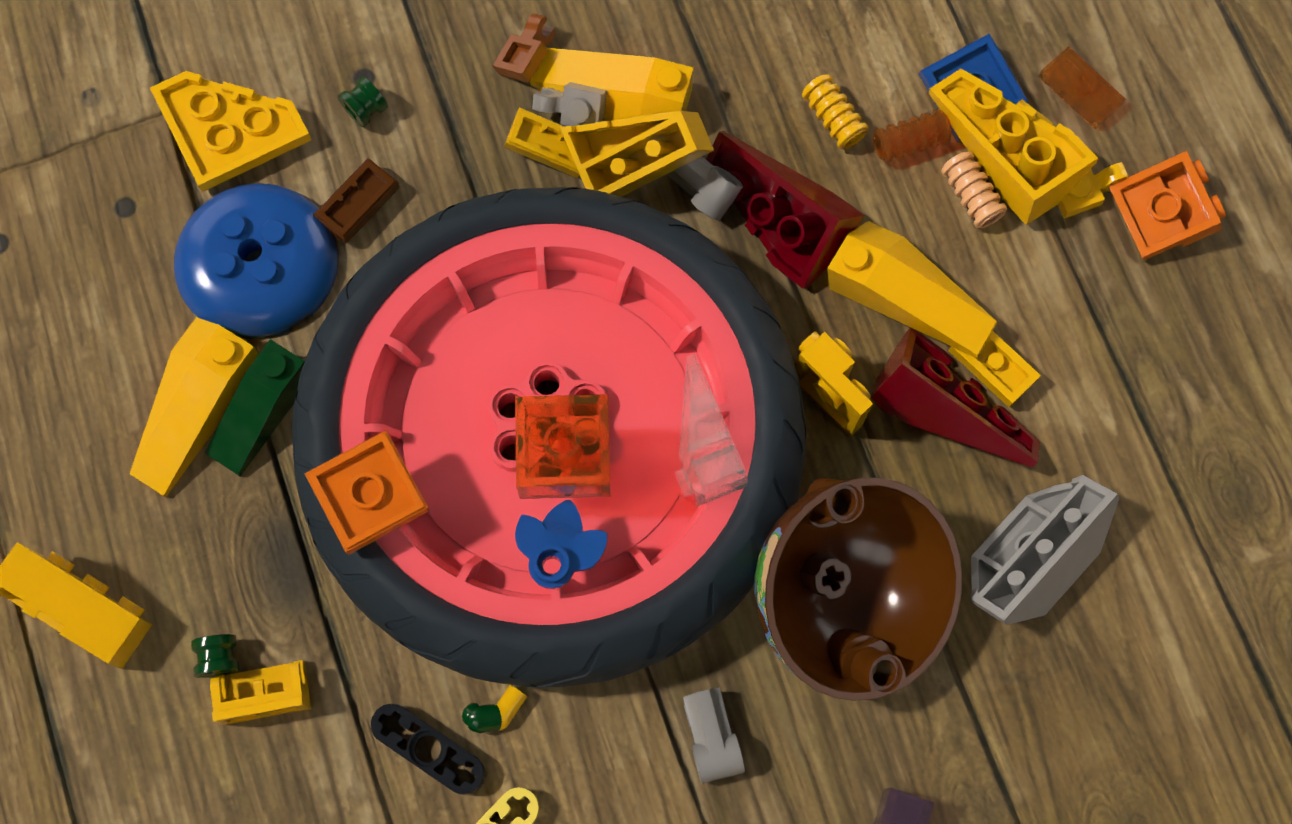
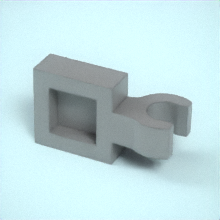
M572 82L564 85L563 92L543 87L541 93H534L532 109L545 113H561L560 124L565 126L604 121L607 90Z

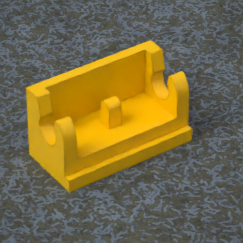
M304 660L229 675H219L210 679L213 722L222 725L311 709Z

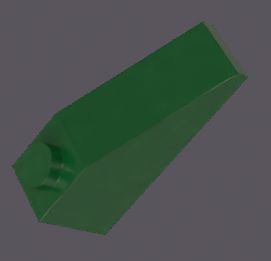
M270 339L245 372L204 453L241 477L293 406L305 361Z

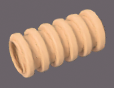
M962 152L948 160L944 164L941 173L944 177H949L947 182L950 187H956L954 193L957 197H962L960 202L962 206L969 208L967 211L969 217H975V227L985 228L1001 219L1008 208L1004 203H999L1001 197L998 193H993L994 186L992 183H986L988 177L985 172H979L981 166L978 162H973L975 158L973 153Z

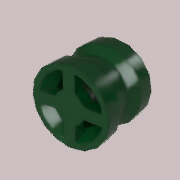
M364 76L356 81L355 88L351 91H343L338 95V100L345 111L363 128L370 123V117L374 113H382L388 108V104L382 94Z
M220 634L192 640L191 649L197 654V664L193 668L194 677L211 678L238 672L239 662L233 657V648L237 645L236 636Z

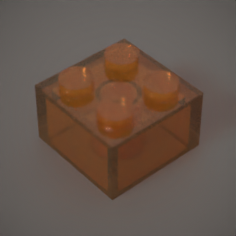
M608 394L515 397L516 489L519 498L611 497Z

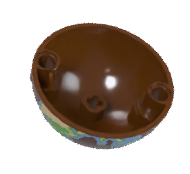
M822 477L815 480L810 485L806 495L788 508L771 529L760 552L755 572L754 595L757 614L767 641L777 658L791 673L814 690L833 698L851 701L871 700L889 695L907 686L920 676L936 659L947 642L958 615L962 593L960 554L954 535L944 516L930 500L917 490L900 482L883 478L837 480ZM876 664H877L876 672H875L874 675H873L874 667H875Z

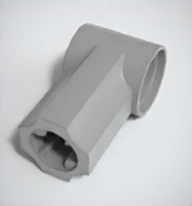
M703 157L666 174L692 196L691 202L698 210L718 221L721 220L743 188L742 183L735 176L718 166H713Z
M720 688L708 689L684 696V708L694 740V744H691L701 784L745 773L739 743L735 733H731Z

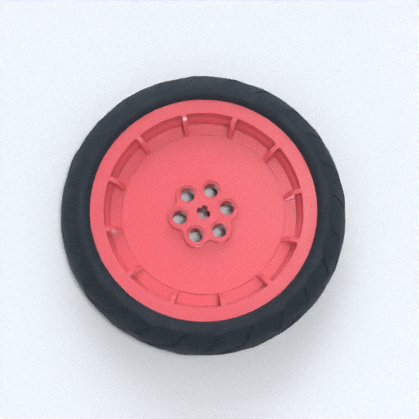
M578 187L511 189L452 205L403 232L367 261L341 290L324 322L314 336L300 374L292 422L294 474L302 511L313 542L324 563L352 602L372 622L397 642L432 662L471 678L524 687H566L613 680L660 662L695 642L725 619L737 607L755 584L758 558L768 534L778 519L788 508L797 502L803 473L806 422L799 377L789 345L775 314L746 274L716 244L688 224L636 200ZM547 380L554 381L559 385L557 391L550 395H542L536 390L540 383ZM582 399H591L597 403L596 409L588 414H582L574 407ZM508 403H517L523 407L521 413L514 418H506L500 414L501 409ZM552 422L556 423L558 432L550 431L547 436L543 435L541 426L549 427ZM386 430L430 511L348 555L342 547L304 473ZM590 439L599 444V450L591 456L581 455L576 450L579 443L584 440ZM508 445H521L525 449L523 455L516 460L503 458L502 452ZM551 462L558 463L563 467L562 474L552 480L545 479L540 475L542 467ZM565 500H571L580 514L583 531H605L607 533V545L599 562L593 568L574 572L570 581L560 588L547 589L539 586L530 575L529 559L518 549L516 544V526L521 515H529L543 522L546 515L555 506ZM549 559L544 563L543 569L548 574H555L560 570L561 564L556 559Z

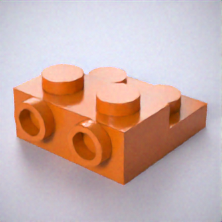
M1187 151L1109 186L1110 192L1143 261L1178 245L1185 247L1222 230L1220 219L1226 217L1224 208L1217 195L1209 198L1203 185L1209 181L1206 171L1199 159L1192 162Z

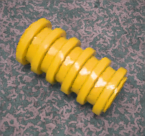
M830 74L820 75L807 84L803 90L802 98L805 101H810L809 107L811 110H817L816 117L818 120H824L823 127L826 130H831L830 137L834 140L838 139V148H850L865 137L869 127L866 123H860L861 116L859 113H853L854 106L851 103H846L847 96L843 93L839 94L840 87L838 84H832L833 77Z

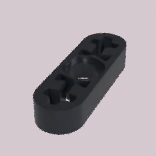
M397 704L383 705L373 714L371 731L375 738L435 780L461 795L473 794L482 787L486 777L483 763L476 756ZM399 713L401 715L399 724L410 732L413 731L414 724H418L421 727L409 739L406 750L400 747L406 741L405 738L395 732H391L387 737L383 734L386 726L381 722L386 715L393 718ZM427 736L435 737L441 745V752L438 758L432 762H422L416 754L418 742ZM451 748L457 751V754L451 760L463 767L469 762L474 764L471 772L476 776V779L472 784L464 782L459 787L455 783L458 775L447 767L444 768L443 775L436 772V769L446 762Z

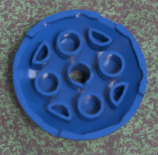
M263 183L233 187L207 200L192 214L185 224L175 249L174 275L178 290L185 304L196 317L218 324L239 338L261 339L290 331L289 327L300 322L309 314L312 316L328 297L334 285L338 269L336 238L313 216L319 208L308 198L294 190ZM258 248L261 249L262 253L257 260L244 261V257L246 258L251 252L257 251Z

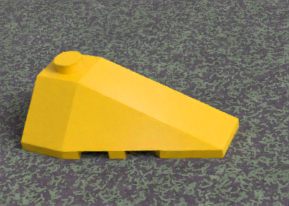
M198 317L194 319L171 350L130 471L131 476L165 498L218 427L245 372L259 355L254 346L218 324Z

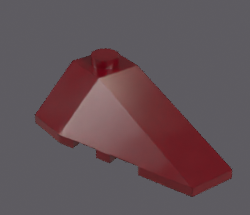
M719 131L712 145L714 151L708 154L706 160L713 166H718L731 173L742 183L743 188L733 203L746 219L745 227L751 235H757L768 251L765 254L776 269L802 289L807 288L828 268L846 236L859 227L864 215L830 190L729 133Z
M910 327L876 378L871 399L875 401L878 408L887 415L896 416L904 423L1033 468L1039 462L1040 441L1003 406L996 405L992 407L980 391L982 386L973 378L968 382L964 381L950 367L954 360L944 350Z

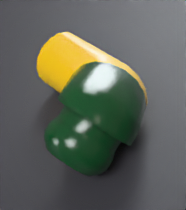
M509 685L497 704L479 706L477 703H470L462 712V721L468 726L470 731L479 734L501 731L510 724L528 696L514 686Z

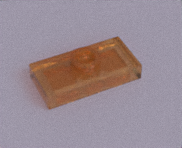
M1069 46L1044 67L1038 76L1094 129L1099 127L1120 108L1126 100Z

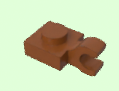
M533 13L528 18L521 36L510 35L492 65L499 75L530 83L548 52L545 46L552 42L556 33L554 28L544 26L547 21L546 16Z

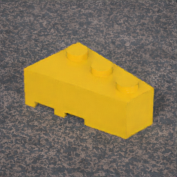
M674 111L621 120L560 127L585 188L620 197L714 151L698 112Z
M17 542L0 565V596L9 599L23 608L22 611L32 618L37 617L60 632V635L107 664L122 669L153 625L141 617L145 609L124 596L121 597L119 602L106 595L110 588L108 585L88 573L83 580L70 571L75 565L54 551L46 557Z

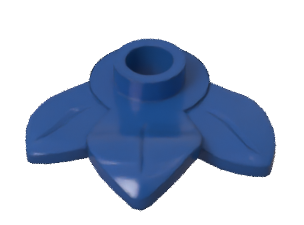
M565 500L555 506L546 515L543 522L529 515H521L516 526L515 540L518 549L529 559V572L532 579L541 587L556 589L567 584L574 572L591 569L599 562L607 545V533L601 530L583 531L581 517L576 506L571 500ZM549 559H556L561 564L560 570L555 574H548L543 569L544 563Z

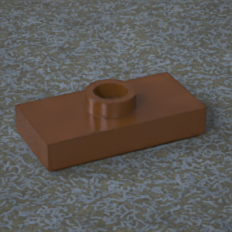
M367 158L313 216L336 238L346 244L400 188L399 183L372 160Z

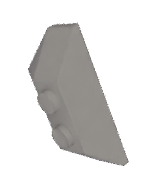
M1081 475L1071 479L1072 482L1054 485L1025 496L971 556V600L973 604L1005 625L1046 615L1101 553L1119 501L1117 493Z

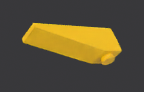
M547 48L546 56L530 81V85L539 91H542L544 87L563 92L564 85L569 82L607 90L604 121H613L666 112L686 111L692 92L694 67L655 57Z
M959 69L929 88V95L967 150L973 153L975 162L980 164L982 172H985L995 191L1025 225H1028L1058 205L1097 163L1098 157L1072 130L1060 123L1054 126L1036 116L1037 111L1027 105L1022 108L1005 99L1001 90L963 69Z
M870 221L865 222L846 236L827 268L830 290L975 358H978L997 324V321L905 237Z

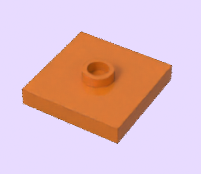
M386 430L304 473L342 547L348 555L430 511Z

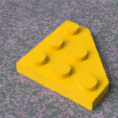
M189 71L182 72L150 87L202 192L312 140L291 100L276 97V99L256 94L252 89L228 82H223V84L203 79L202 75Z

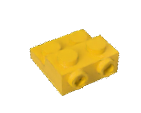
M815 331L799 346L798 350L801 353L794 360L800 388L851 437L862 427L873 406V403L869 400L871 396L859 381L855 379L850 381L848 379L855 361L852 359V353L847 345L838 338L832 339L826 332L819 335Z

